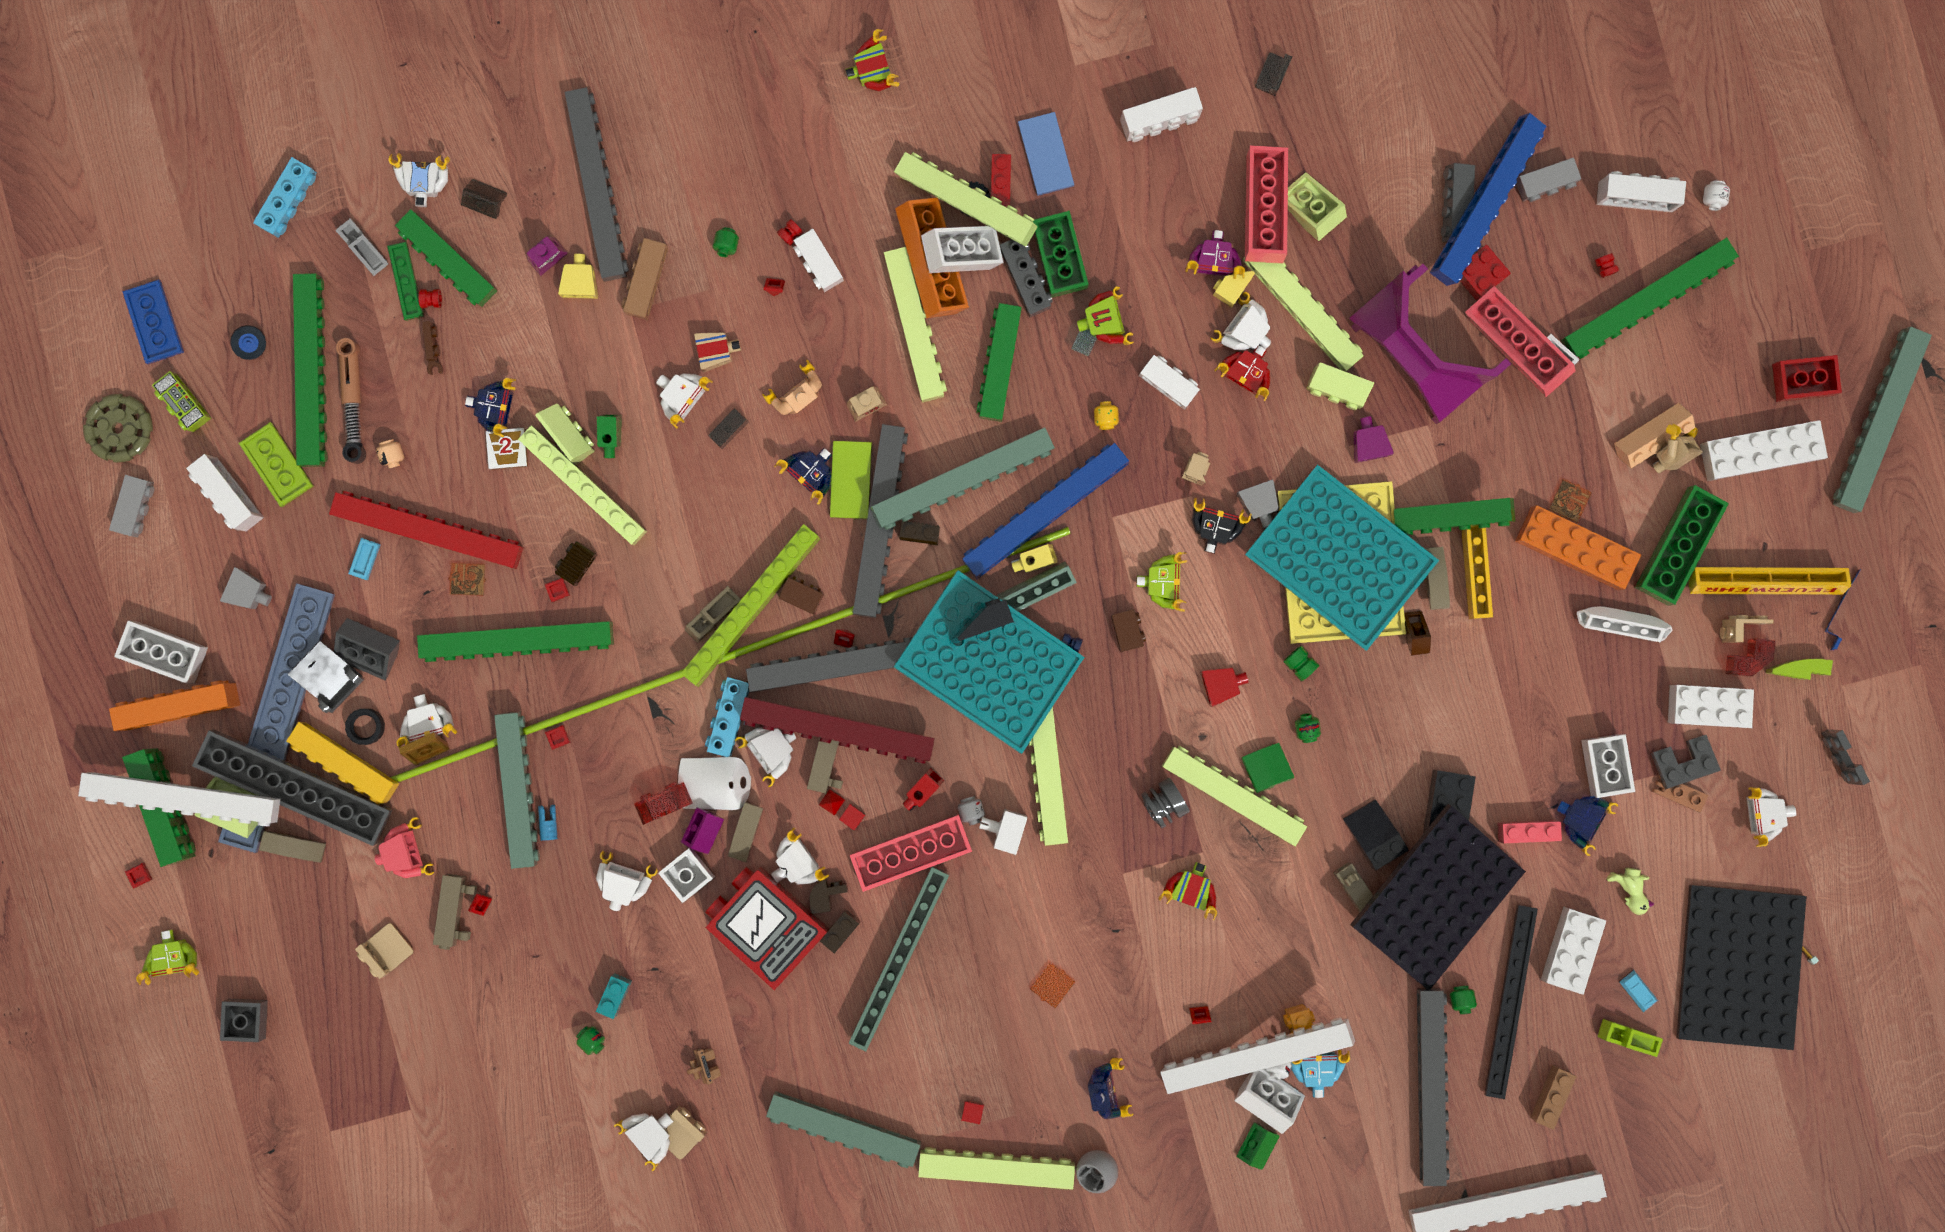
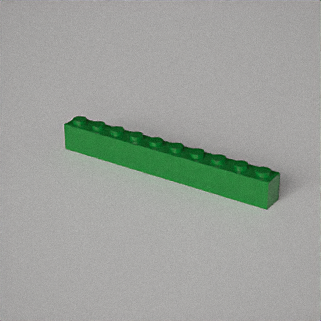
M1726 237L1560 341L1576 357L1582 359L1590 354L1589 349L1593 347L1598 349L1606 344L1604 340L1611 337V339H1614L1621 335L1622 332L1620 330L1627 327L1629 330L1637 325L1639 318L1643 317L1645 320L1655 314L1653 310L1657 307L1661 310L1671 304L1669 300L1673 297L1677 300L1687 294L1685 290L1689 287L1693 290L1703 284L1702 279L1706 277L1708 279L1713 278L1719 274L1718 269L1722 267L1727 269L1734 265L1735 262L1733 260L1738 258L1739 255Z
M316 273L293 274L296 465L300 467H325V462L328 459L327 451L325 450L327 433L324 431V424L327 422V415L324 412V405L327 401L326 394L324 393L326 376L323 374V366L326 365L325 355H323L325 337L322 334V328H325V319L322 317V309L325 307V302L322 298L324 281Z
M613 622L417 635L418 658L425 659V662H436V658L444 657V661L456 660V656H463V659H475V655H482V658H492L496 653H501L502 657L513 656V652H521V655H532V651L540 650V654L552 653L551 649H559V652H571V648H578V651H588L592 646H597V650L609 649V645H614Z

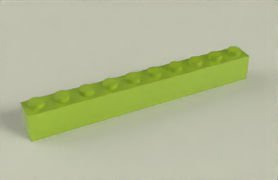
M804 524L681 672L685 678L695 686L700 687L783 586L787 578L792 575L819 542L820 538Z

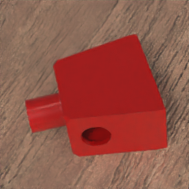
M1233 668L1200 671L1210 707L1239 695L1240 690L1238 686L1248 683L1246 672L1235 675Z
M930 768L907 792L908 798L903 802L904 807L909 811H912L916 805L921 807L945 780Z

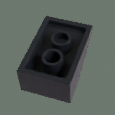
M1000 598L986 602V607L979 609L951 639V642L955 643L1014 622L1007 601H1000Z
M1376 799L1343 818L1372 869L1377 870L1409 851L1400 834Z

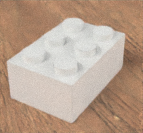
M1626 734L1581 740L1591 797L1601 798L1635 792Z

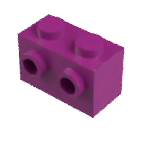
M696 807L681 843L693 850L709 854L724 819L712 812Z

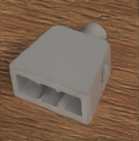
M1273 480L1236 493L1248 516L1250 513L1252 514L1251 520L1260 518L1263 528L1272 522L1273 519L1270 513L1278 511Z
M234 567L220 601L256 609L258 603L268 606L272 596L264 593L265 583L245 570Z

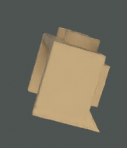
M1202 452L1193 453L1189 458L1182 478L1201 486L1206 483L1204 476H1206L1210 465L1208 455Z

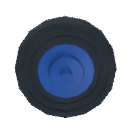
M245 325L233 332L230 344L233 352L238 357L252 360L263 354L266 348V339L260 329Z

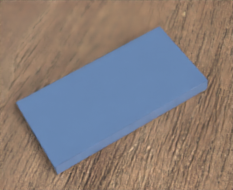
M1055 112L1018 121L1037 196L1074 187Z

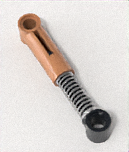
M343 338L336 344V350L339 354L341 403L345 406L344 409H346L344 415L346 416L345 426H347L345 428L347 441L342 454L345 460L359 464L366 458V450L363 448L361 439H359L361 437L359 430L361 429H359L360 422H358L360 420L358 418L360 416L358 415L360 413L358 412V407L361 404L358 358L360 347L351 339ZM351 344V351L345 353V347ZM357 449V450H358V455H357V457L352 458V457H351V452H352V450Z

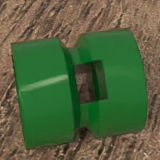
M1302 645L1296 648L1283 661L1290 670H1295L1294 674L1301 682L1320 666L1313 657H1307L1308 652Z

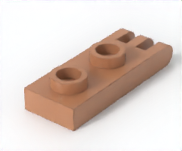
M1656 781L1655 785L1662 789L1661 791L1656 788L1652 790L1655 794L1701 813L1708 797L1707 794L1684 784L1665 790L1663 783Z

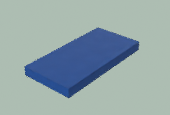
M155 280L122 291L145 363L151 364L184 353L161 280Z

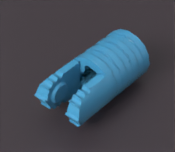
M550 805L549 821H545L544 807L538 806L540 841L558 839L555 805Z

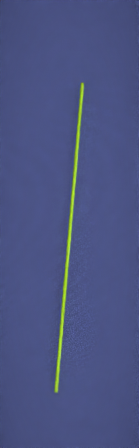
M1066 527L1028 541L1008 557L1069 535V528ZM966 565L882 595L879 597V603L891 601L950 579L957 570L963 574L970 570ZM854 606L728 652L718 664L853 615ZM684 669L523 728V734H531L684 677L681 674ZM497 738L390 778L401 782L498 746Z

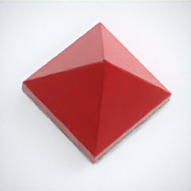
M766 278L764 291L772 296L782 293L785 280Z
M836 629L833 644L850 648L853 646L855 634L848 630Z
M829 789L819 805L835 816L845 799Z
M476 894L468 911L484 916L492 898Z
M1208 1006L1189 1008L1192 1024L1211 1022Z

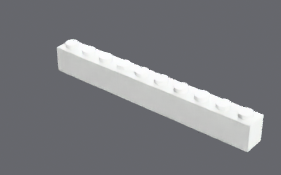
M84 772L81 774L78 795L86 797L85 800L91 802H98V799L105 800L104 803L106 804L123 802V806L136 807L137 804L143 805V809L155 810V807L162 808V812L174 813V810H179L183 815L200 813V817L212 818L214 815L220 816L219 820L231 821L232 818L239 819V823L250 824L251 821H256L260 826H270V823L277 822L280 799L95 772Z
M1340 1017L1331 1020L1329 1024L1323 1025L1321 1022L1312 1025L1310 1029L1305 1030L1304 1027L1295 1029L1293 1033L1288 1035L1285 1032L1279 1033L1273 1039L1268 1040L1267 1037L1256 1040L1254 1044L1249 1045V1042L1239 1044L1238 1048L1235 1049L1226 1047L1219 1050L1220 1053L1212 1054V1052L1202 1054L1201 1058L1194 1059V1057L1184 1059L1182 1063H1167L1160 1072L1167 1094L1351 1047L1355 1043V1038L1349 1020H1342Z
M1597 1170L1408 1211L1413 1232H1450V1230L1454 1229L1458 1231L1467 1230L1469 1226L1473 1225L1478 1227L1486 1226L1488 1222L1492 1221L1497 1223L1505 1222L1507 1218L1511 1217L1516 1219L1526 1216L1525 1214L1529 1213L1542 1214L1545 1212L1544 1210L1548 1209L1561 1210L1563 1206L1567 1205L1580 1206L1585 1201L1599 1202L1601 1198L1607 1196L1602 1174Z

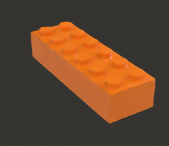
M938 198L909 200L896 207V214L926 319L954 315L969 308L959 271L929 273L921 235L934 228H946Z
M1537 505L1530 508L1515 542L1616 590L1626 589L1641 557V554Z
M229 680L210 682L211 686L196 685L192 686L191 689H178L172 691V693H160L149 698L134 699L132 702L116 703V707L109 708L113 731H129L241 706L236 683H229Z

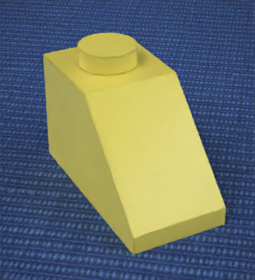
M1245 272L1244 279L1240 274L1236 275V279L1233 278V275L1225 276L1223 281L1219 279L1213 287L1216 290L1213 296L1232 308L1255 272Z

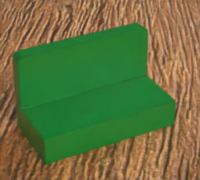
M1254 1122L1236 1157L1249 1166L1262 1170L1280 1136Z

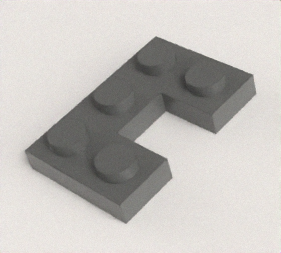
M1828 729L1822 732L1823 742L1827 748H1830L1834 763L1839 765L1843 780L1846 783L1848 782V784L1854 785L1869 783L1870 780L1862 765L1853 764L1846 751L1852 748L1844 731Z
M1707 735L1686 741L1693 760L1681 764L1677 763L1671 746L1651 753L1665 790L1721 771Z

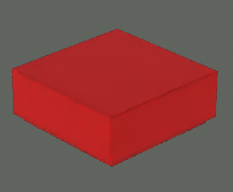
M563 578L544 584L552 603L570 596Z
M564 725L545 732L552 750L571 743Z
M850 804L839 820L855 831L866 815Z
M145 863L125 871L133 889L153 880Z
M965 1101L961 1121L980 1124L984 1104Z

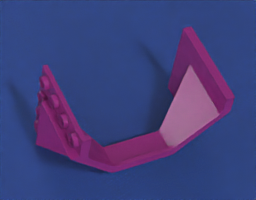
M1422 264L1419 267L1415 265L1407 273L1402 271L1349 319L1354 324L1351 328L1355 333L1362 330L1380 343L1410 376L1434 415L1431 418L1432 421L1438 424L1482 385L1502 373L1511 363L1505 358L1491 368L1484 369L1443 362L1436 356L1408 322L1409 287L1428 270Z

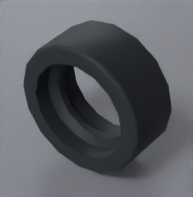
M373 709L355 710L348 716L345 722L347 736L352 742L359 745H369L377 742L385 730L383 717ZM363 715L372 717L376 723L374 734L368 738L358 736L354 730L356 719Z

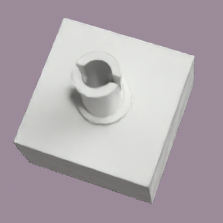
M1004 809L1002 819L999 822L982 817L981 822L989 825L980 823L979 829L995 833L996 838L993 845L995 849L1016 855L1028 817L1027 815Z

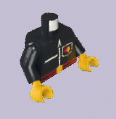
M1197 498L1193 500L1194 508L1191 521L1195 533L1199 535L1198 538L1206 540L1204 551L1215 554L1217 544L1226 545V543L1234 541L1242 533L1246 523L1251 519V513L1248 517L1243 516L1244 510H1241L1240 516L1205 507L1204 498L1201 504H1197Z

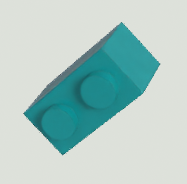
M614 973L609 979L596 1012L614 1019L618 1015L632 980Z

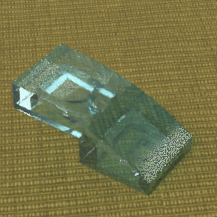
M1090 329L1079 331L1071 349L1089 357L1097 338L1091 335Z

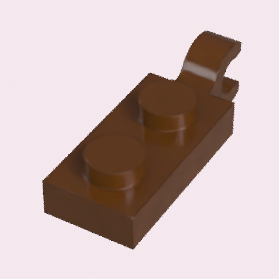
M430 321L422 322L425 354L428 361L427 372L433 375L432 369L438 367V372L443 374V367L438 363L440 348L439 345H436V337H438L437 326H434Z

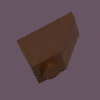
M1423 612L1404 613L1406 642L1411 656L1430 653L1431 635Z

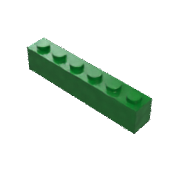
M410 209L395 225L399 229L397 233L405 241L410 239L413 242L411 246L419 254L423 252L427 256L425 260L433 267L437 265L441 269L439 273L445 279L450 277L454 281L453 286L460 293L462 291L467 293L466 299L474 306L478 304L483 307L497 292L484 277L413 210Z
M999 303L998 308H994L993 319L996 320L995 327L991 326L989 338H993L992 346L988 345L986 357H990L989 364L984 365L983 371L986 381L981 383L980 394H983L982 402L978 401L976 413H980L979 418L1002 422L1022 307Z
M1514 498L1394 509L1395 526L1407 535H1413V531H1421V534L1432 533V529H1440V532L1452 531L1451 528L1459 527V530H1470L1471 526L1478 525L1479 529L1490 528V524L1497 523L1498 527L1510 526V522H1515Z

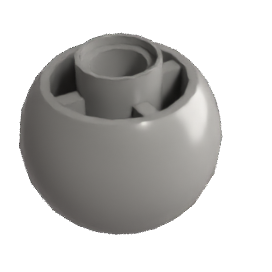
M1089 1151L1080 1158L1077 1164V1179L1085 1190L1097 1194L1104 1193L1115 1185L1118 1178V1165L1115 1159L1105 1151Z

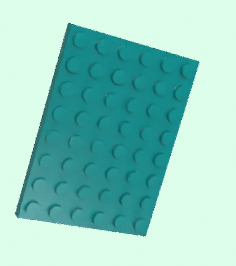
M1318 464L1245 554L1246 557L1365 651L1369 649L1439 562L1436 557Z
M957 570L893 668L1022 754L1085 657L1009 605L1008 607L1014 622L952 643L951 639L979 609L986 607V602L998 598Z

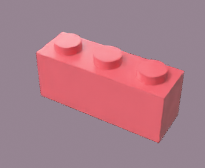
M1560 821L1498 823V842L1562 841Z

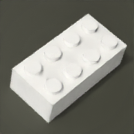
M1194 87L1123 110L1120 122L1127 142L1131 140L1132 142L1142 140L1143 136L1149 134L1150 136H1156L1162 130L1168 129L1171 131L1179 128L1180 124L1186 123L1190 125L1197 122L1203 107L1197 89Z
M1614 171L1598 183L1597 205L1673 212L1684 205L1686 181H1680V178L1677 177L1661 179V176L1651 175L1649 177H1642L1638 173H1632L1629 176L1622 175V172Z
M989 226L934 228L921 235L929 273L990 270L1003 263L997 232Z
M204 454L186 468L190 473L188 474L190 479L200 485L202 488L200 489L201 493L207 499H211L214 503L212 507L217 513H221L225 517L224 522L230 529L233 528L246 532L264 518L217 457Z
M128 621L114 657L181 682L195 684L208 647L137 621Z
M1670 685L1668 723L1752 728L1754 690Z
M1563 907L1541 980L1584 995L1606 920Z

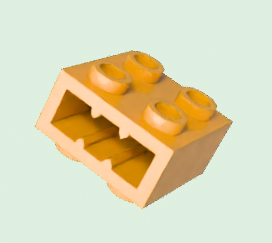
M1300 1004L1284 1009L1286 1014L1283 1015V1019L1291 1033H1293V1030L1302 1027L1305 1030L1312 1028L1315 1018L1309 1008Z

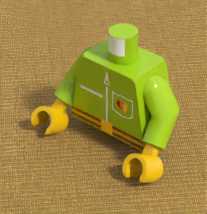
M1178 552L1173 555L1163 556L1153 562L1151 567L1148 568V576L1137 575L1136 587H1147V595L1162 608L1184 612V609H1180V604L1187 602L1179 599L1180 564L1187 563L1188 560H1181V555L1187 554L1186 552Z
M173 930L162 931V943L152 945V949L149 950L144 962L142 973L137 975L136 980L141 985L142 980L145 979L146 985H149L151 983L149 975L155 977L184 972L189 978L191 977V972L198 975L199 970L196 968L197 952L185 939L174 940Z

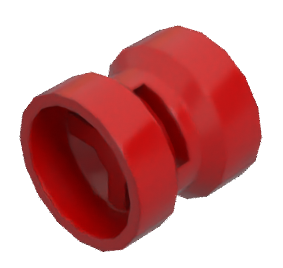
M792 219L786 223L784 228H780L777 231V234L789 246L794 243L793 240L796 237H800L804 233Z
M1613 253L1594 260L1596 266L1601 267L1599 272L1601 278L1620 271L1614 263Z
M420 289V308H428L429 306L441 308V290L433 289L428 291L427 289Z

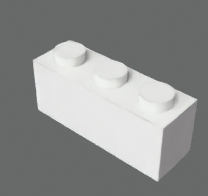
M814 229L793 240L796 245L793 249L798 257L802 256L805 262L803 265L807 272H812L815 276L813 282L818 290L822 288L826 292L844 281Z
M1153 355L1139 374L1142 379L1184 410L1200 390L1194 380L1184 378L1182 376L1183 373L1178 368L1173 367L1172 369L1167 365V360L1160 355L1158 357Z

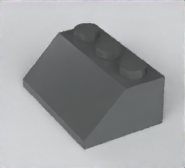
M347 618L336 632L334 652L352 667L386 681L398 655L400 640Z

